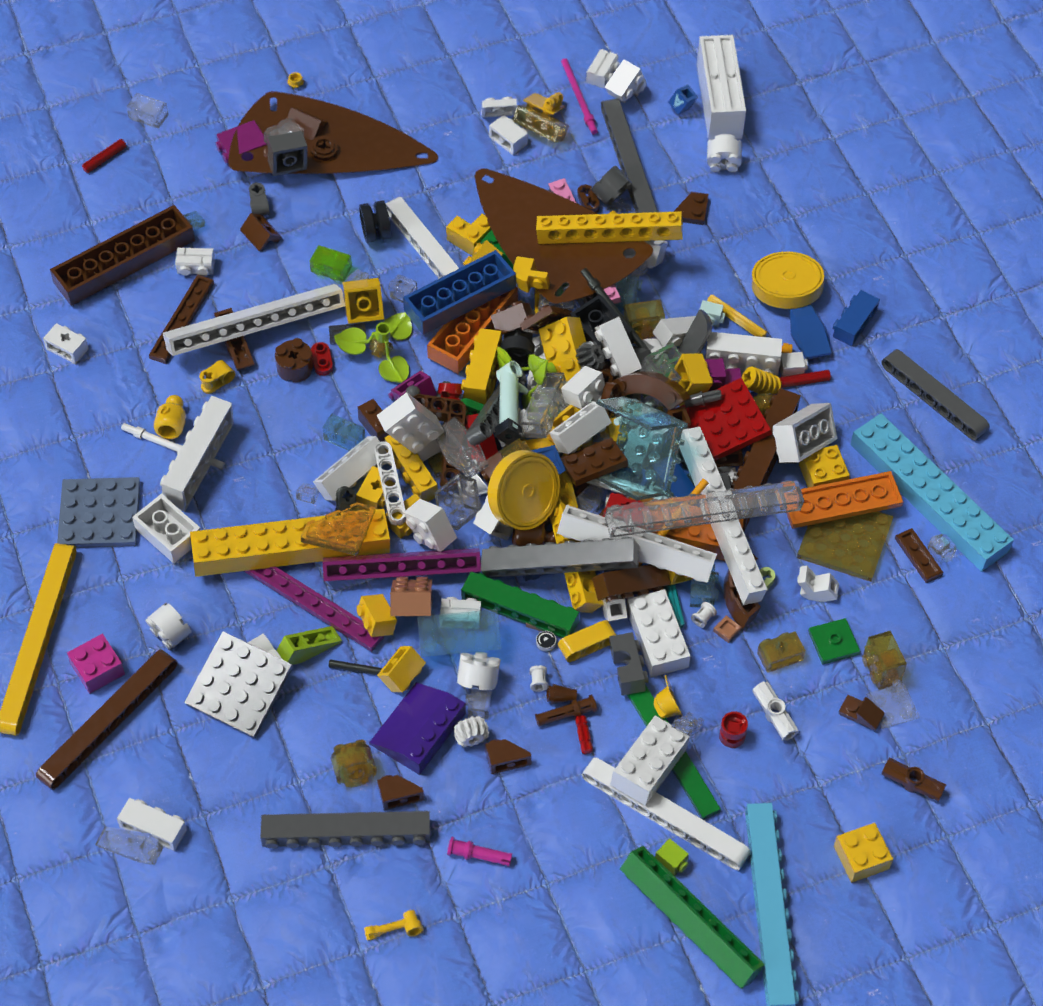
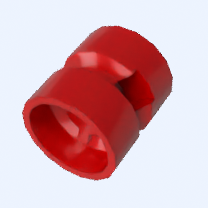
M438 383V394L443 398L461 400L459 398L462 395L461 384Z
M729 712L721 721L719 738L726 747L737 748L745 741L748 720L742 713Z

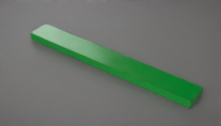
M646 684L644 692L627 694L646 727L654 716L661 718L654 707V698ZM685 751L672 771L698 815L704 820L719 813L721 809Z

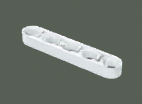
M379 442L375 446V458L388 518L393 525H401L406 520L403 513L406 510L392 447L388 442ZM381 448H386L388 450V453L380 454L378 453V450ZM384 464L392 466L390 470H383L381 467ZM387 480H393L395 481V485L387 486L385 485V482ZM391 496L399 498L395 503L390 502L388 499ZM400 512L403 516L400 519H395L392 517V514Z

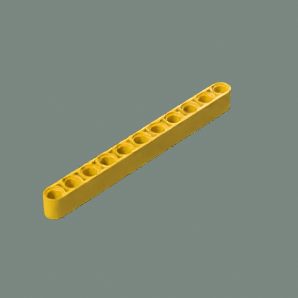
M60 543L54 544L1 706L0 733L18 736L21 731L76 558V546Z

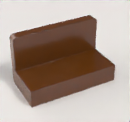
M250 213L240 228V231L258 251H263L269 241L279 242L282 238L272 225L259 214Z

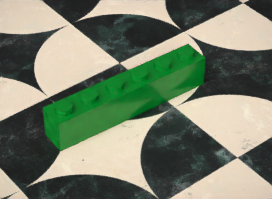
M471 571L461 589L462 600L474 598L477 601H481L482 608L524 624H530L537 629L550 631L561 638L573 634L579 623V611H576L574 608L562 606L554 600H546L535 593L530 594L522 591L519 587L506 585L500 580L490 579L482 573Z

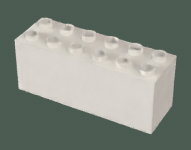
M733 35L700 36L697 71L708 141L710 139L714 140L715 136L721 134L733 135L735 139H742L746 107Z

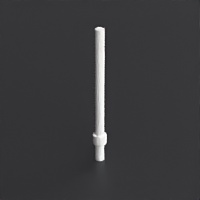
M123 423L121 426V430L133 434L138 439L144 438L178 452L181 446L146 432L144 428L139 426L134 427ZM212 457L209 460L210 465L222 469L225 465L224 462Z

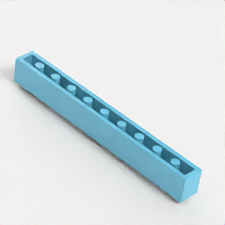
M772 803L747 804L745 818L748 845L751 851L750 863L761 961L765 964L762 971L766 1006H795L799 1003L798 991H794L793 983H796V972L791 968L794 955L793 949H789L788 943L791 942V930L787 929L786 921H789L788 908H784L786 889L782 888L781 881H784V871L779 867V862L782 861L781 849H777L779 830H775L774 823H777V812L773 810Z

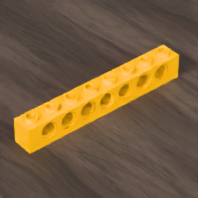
M682 211L537 216L536 232L538 244L683 240Z
M566 471L559 474V498L553 512L549 516L556 544H562L565 541L581 542L557 534L561 516L566 505L578 508L571 479ZM595 571L564 573L572 607L576 611L592 613L604 605L603 600L598 601L592 578L596 576Z

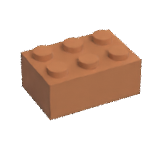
M397 577L396 580H393L390 591L391 616H431L433 603L432 580H428V577H417L416 580H408V577Z

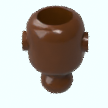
M544 523L529 530L513 528V545L526 546L530 543L544 545L547 542L556 543L553 529L546 531Z

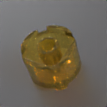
M357 740L345 745L339 744L333 748L334 752L331 755V763L338 784L345 783L346 787H356L367 783L371 775L373 777L376 775L377 768L371 748L366 744L365 740Z

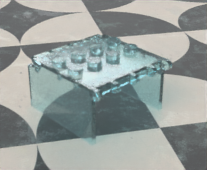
M623 396L597 400L596 404L621 416L619 432L622 434H618L616 444L627 458L628 466L596 479L635 500L659 496L673 498L674 493L670 489L672 482L677 481V477L673 475L675 464H680L681 462L677 454L679 445H684L685 442L681 439L682 430L687 429L688 424L635 398L628 399Z

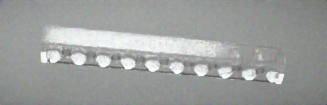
M787 480L776 484L766 483L762 486H746L741 489L730 488L719 492L709 491L705 494H689L684 497L673 496L663 500L653 499L648 502L612 505L606 509L605 520L609 536L613 538L801 511L804 498L798 480Z

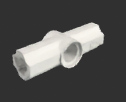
M763 681L754 687L752 692L765 711L766 719L773 724L782 740L792 739L798 734L799 730L785 710V703L777 697L768 682ZM772 709H776L779 712H773Z

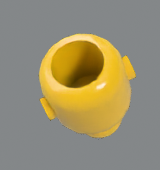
M171 395L166 399V403L158 407L153 427L157 435L162 438L175 439L183 432L186 412L182 408L184 403L180 396Z

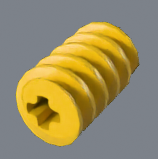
M750 366L742 374V379L748 390L769 397L777 394L779 388H781V380L778 376L756 367Z

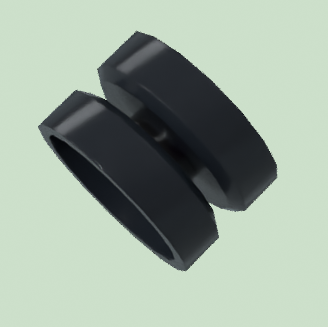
M375 201L373 211L369 203L359 204L360 221L365 242L376 241V230L382 240L391 239L390 218L385 201Z

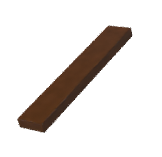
M197 274L149 353V359L164 364L168 362L171 354L166 349L163 333L190 325L213 287V279Z

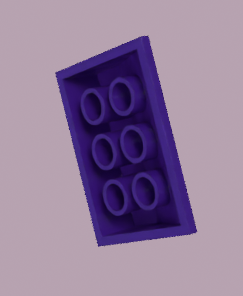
M416 682L369 744L420 775L453 732L454 726L465 716L466 703L448 692Z

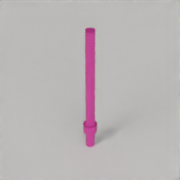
M566 58L562 59L561 63L583 112L585 124L589 126L591 134L595 135L598 133L595 125L594 116L590 114Z

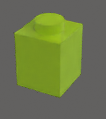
M670 838L659 848L655 855V858L674 876L678 872L682 873L689 864V853Z

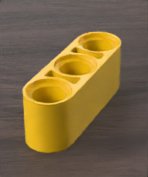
M603 620L562 638L557 645L566 661L573 662L610 646L609 636H614L616 633L609 621Z

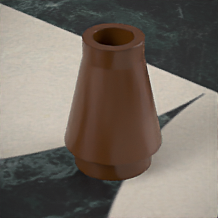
M556 684L548 685L547 702L555 704L573 701L577 699V690Z

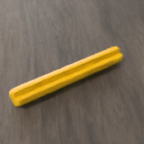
M711 294L708 297L707 301L724 305L723 313H726L725 316L754 336H767L766 330L715 295Z

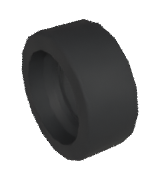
M509 336L500 345L509 354L512 361L517 362L521 368L529 366L528 357L531 354H535L534 343L529 338L523 336ZM510 350H521V351H524V352H526V353H524V354H513V353H511V352H509V351H510Z

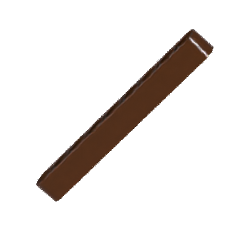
M162 649L155 652L38 769L36 778L51 790L56 789L175 670L178 661Z

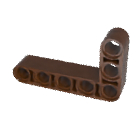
M417 394L413 398L435 414L439 421L445 422L440 486L445 491H452L456 488L460 478L466 405L464 402L456 399ZM449 444H455L457 447H451ZM451 460V461H453L455 464L452 465V464L448 463V461ZM446 478H451L453 482H449Z

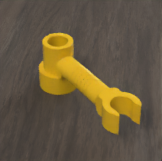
M408 910L403 914L404 919L380 926H367L364 930L366 939L369 941L381 936V934L405 928L408 936H417L423 932L421 921L417 918L415 910Z

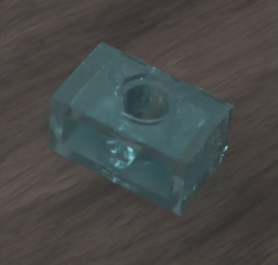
M334 414L330 415L322 427L325 441L348 451L365 438L364 427Z

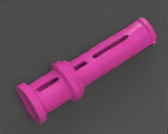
M451 837L447 851L449 856L454 854L462 856L466 860L472 857L510 866L512 853L477 846L472 841L455 840V837Z

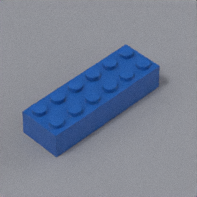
M495 250L404 296V311L419 331L425 335L516 288V273Z

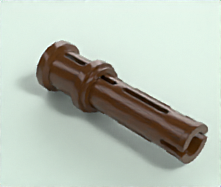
M591 694L588 698L577 701L575 699L569 705L535 714V719L538 727H540L541 725L574 715L577 717L587 712H597V706Z

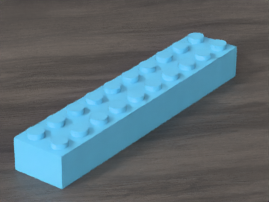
M882 413L853 432L850 445L879 473L891 471L899 492L981 572L1010 552L1014 539Z

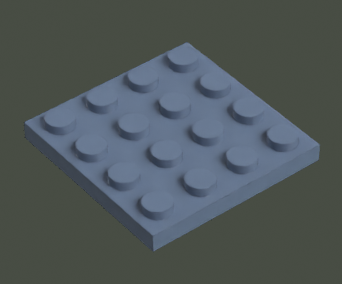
M139 477L63 479L57 543L73 545L76 548L136 546L137 530L132 517L138 513Z

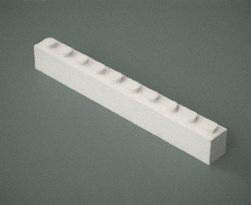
M332 284L163 333L166 349L172 356L341 308L345 306L343 292L336 284Z
M700 427L684 429L677 443L695 487L703 478L709 482L699 497L743 605L761 602L767 587Z

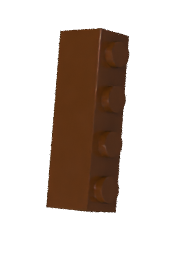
M651 564L638 566V568L605 572L592 578L598 601L606 600L607 603L616 601L621 596L622 599L634 597L633 594L640 596L648 594L649 591L664 590V587L671 585L667 570L659 569Z

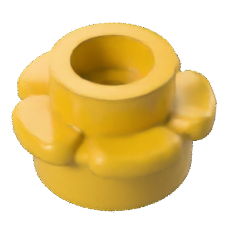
M294 72L289 75L287 83L293 88H298L304 84V80L300 73Z

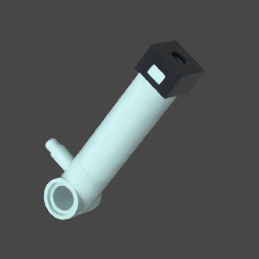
M510 361L496 372L497 379L500 382L499 424L495 426V437L508 446L522 437V426L518 424L519 392L528 393V389L519 383V378L523 372L520 365L515 361Z

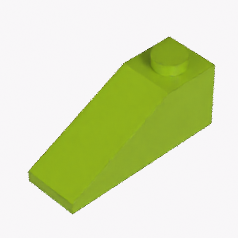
M329 626L286 635L276 651L284 661L294 665L302 663L340 644L342 640L335 629Z

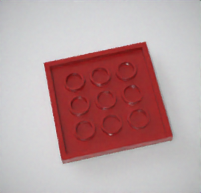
M742 377L716 389L721 390V400L705 403V406L697 405L686 408L684 404L675 408L685 407L691 420L690 428H701L714 461L772 434L769 425Z

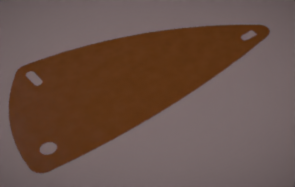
M267 92L247 111L238 125L240 126L254 120L268 141L270 136L292 132L283 128L291 108H299L328 121L317 137L328 136L336 141L338 149L335 157L331 156L329 160L327 158L322 160L319 157L315 158L314 154L310 152L312 140L305 138L307 144V170L287 174L385 170L430 164L438 159L436 152L381 121L332 103L289 93ZM271 98L277 99L276 111L270 110ZM236 129L230 145L229 167L235 171L272 173L268 163V145L247 151L252 153L254 157L250 161H245L241 158L243 153L239 154ZM325 144L321 148L322 151H325L326 149ZM427 153L428 158H417L416 154Z
M485 168L479 169L475 173L479 199L495 238L513 265L517 256L533 258L536 271L548 272L550 280L549 289H535L551 303L559 304L596 293L588 286L589 283L581 274L584 268H587L594 279L597 278L601 283V288L605 289L635 271L653 253L652 246L645 241L538 244L536 232L537 216L589 215L597 213L551 191ZM487 175L493 178L494 181L488 183L482 180V178ZM631 248L635 250L636 254L632 258H626L623 252ZM563 283H569V287L561 296L557 297L554 295Z

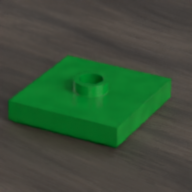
M846 618L808 629L822 664L860 654V649Z

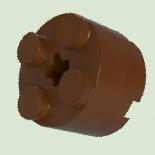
M295 338L276 347L275 361L277 373L283 380H292V382L297 383L306 380L311 375L313 369L312 351L300 338Z

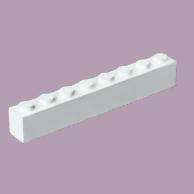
M566 505L562 513L557 534L565 538H572L581 542L583 540L602 541L604 538L619 540L622 537H631L639 545V562L654 565L659 569L673 571L677 575H685L699 582L708 583L717 555L716 553Z

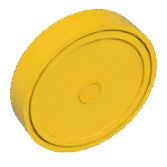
M797 252L772 253L761 258L754 265L751 287L755 296L767 305L782 309L801 308L812 304L821 296L824 288V271L815 259Z
M518 450L503 458L494 469L488 485V503L494 517L502 524L518 530L533 529L546 521L553 512L560 493V478L556 466L548 457L529 450Z

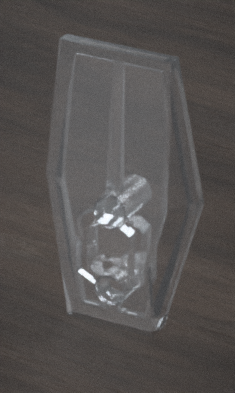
M455 417L442 425L445 432L435 440L449 464L469 478L489 466L481 445L473 446L466 438L468 430Z

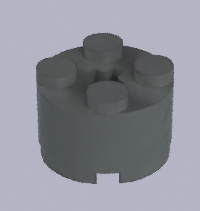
M615 165L591 190L609 207L617 197L626 191L632 182Z

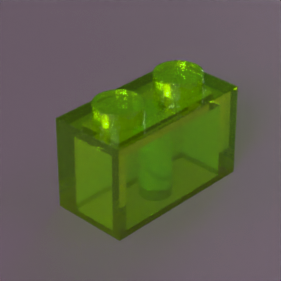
M318 245L310 259L311 272L344 282L352 268L351 255Z

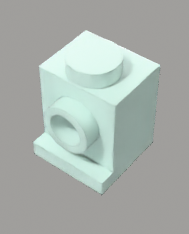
M702 300L699 310H704L709 315L712 326L719 327L720 323L723 324L726 314L723 313L724 305Z

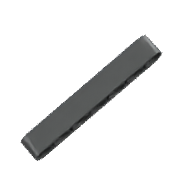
M895 349L881 361L883 368L971 440H977L989 430L990 425L984 417L902 351Z
M524 372L519 378V383L522 385L527 381ZM500 383L466 432V438L473 446H477L489 438L495 431V426L499 424Z

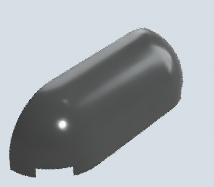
M699 310L673 358L675 364H677L682 354L701 353L712 332V321L704 310Z

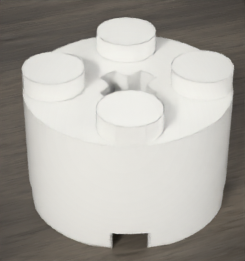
M728 134L717 135L712 141L710 139L707 143V164L712 172H719L720 170L738 171V167L742 163L741 140L739 139L738 141L735 139V136Z
M167 602L145 620L153 635L160 637L163 640V645L168 650L174 648L192 633L188 624H184L181 615Z
M480 651L475 652V655L461 653L457 683L471 689L472 686H479V690L495 689L501 660L496 657H487V653Z

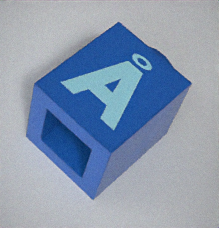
M687 84L677 89L668 103L679 115L688 111L698 96Z

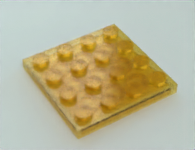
M877 511L808 525L797 558L871 582L894 516Z

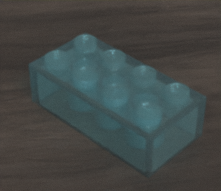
M498 609L417 617L421 657L502 649Z

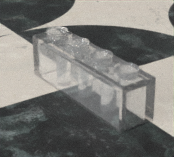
M546 373L544 384L537 385L520 423L525 438H547L549 431L552 430L554 419L558 416V410L564 401L561 388L568 382L564 373Z

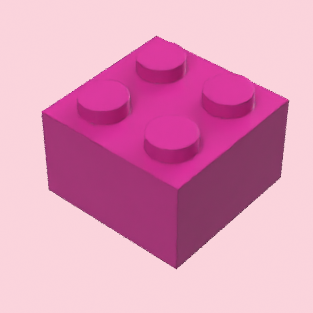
M103 633L67 652L71 666L89 694L125 675L121 661Z

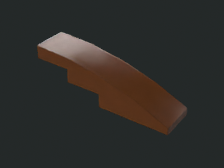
M232 308L214 313V316L216 318L233 313ZM244 336L224 341L237 371L255 366Z

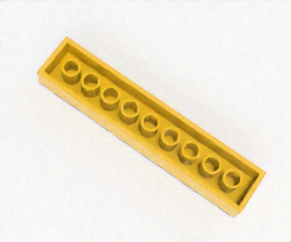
M384 509L190 532L195 577L264 569L274 566L280 567L321 562L326 557L390 553V536Z

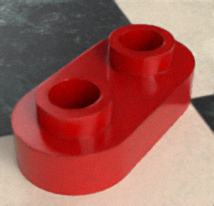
M323 342L315 343L311 348L315 372L321 376L329 375L333 370L329 346Z

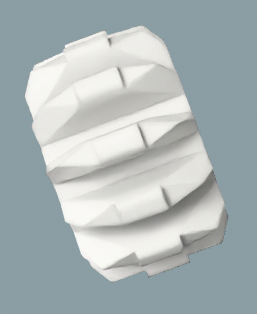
M471 716L463 721H459L454 726V736L458 745L472 747L484 742L489 737V728L484 718L480 716L474 718Z

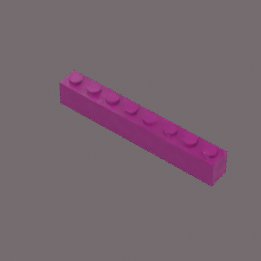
M479 548L442 550L441 552L423 551L323 558L324 581L465 573L471 571L481 572Z

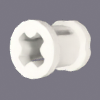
M703 602L697 613H693L691 620L698 627L704 628L707 621L714 617L717 611L710 603Z
M539 665L530 668V675H532L531 690L540 692L547 689V668L545 666Z

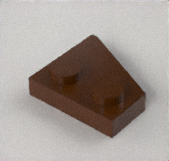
M691 192L674 212L682 211L684 223L704 225L708 194Z

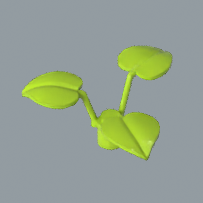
M405 312L390 316L384 322L377 324L376 331L372 332L367 340L366 333L359 328H348L334 335V340L338 347L351 355L364 353L366 350L365 344H369L374 337L379 343H385L387 360H383L379 364L378 370L381 377L396 383H402L407 380L409 375L407 361L399 355L390 358L388 344L391 337L398 341L410 337L412 324Z
M497 347V362L499 368H502L512 359L503 348ZM531 354L528 357L529 367H522L521 369L522 371L530 370L537 385L527 395H522L521 402L522 408H525L531 421L536 425H540L539 407L536 400L532 397V393L541 385L547 383V379L555 377L557 371L552 362L548 363V360Z

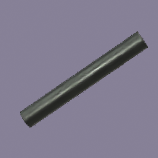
M331 659L328 665L330 668L378 675L382 670L379 667Z

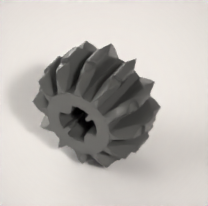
M595 341L582 343L576 349V358L581 369L587 366L600 371L605 366L604 360L606 357L603 355L601 346L597 345Z

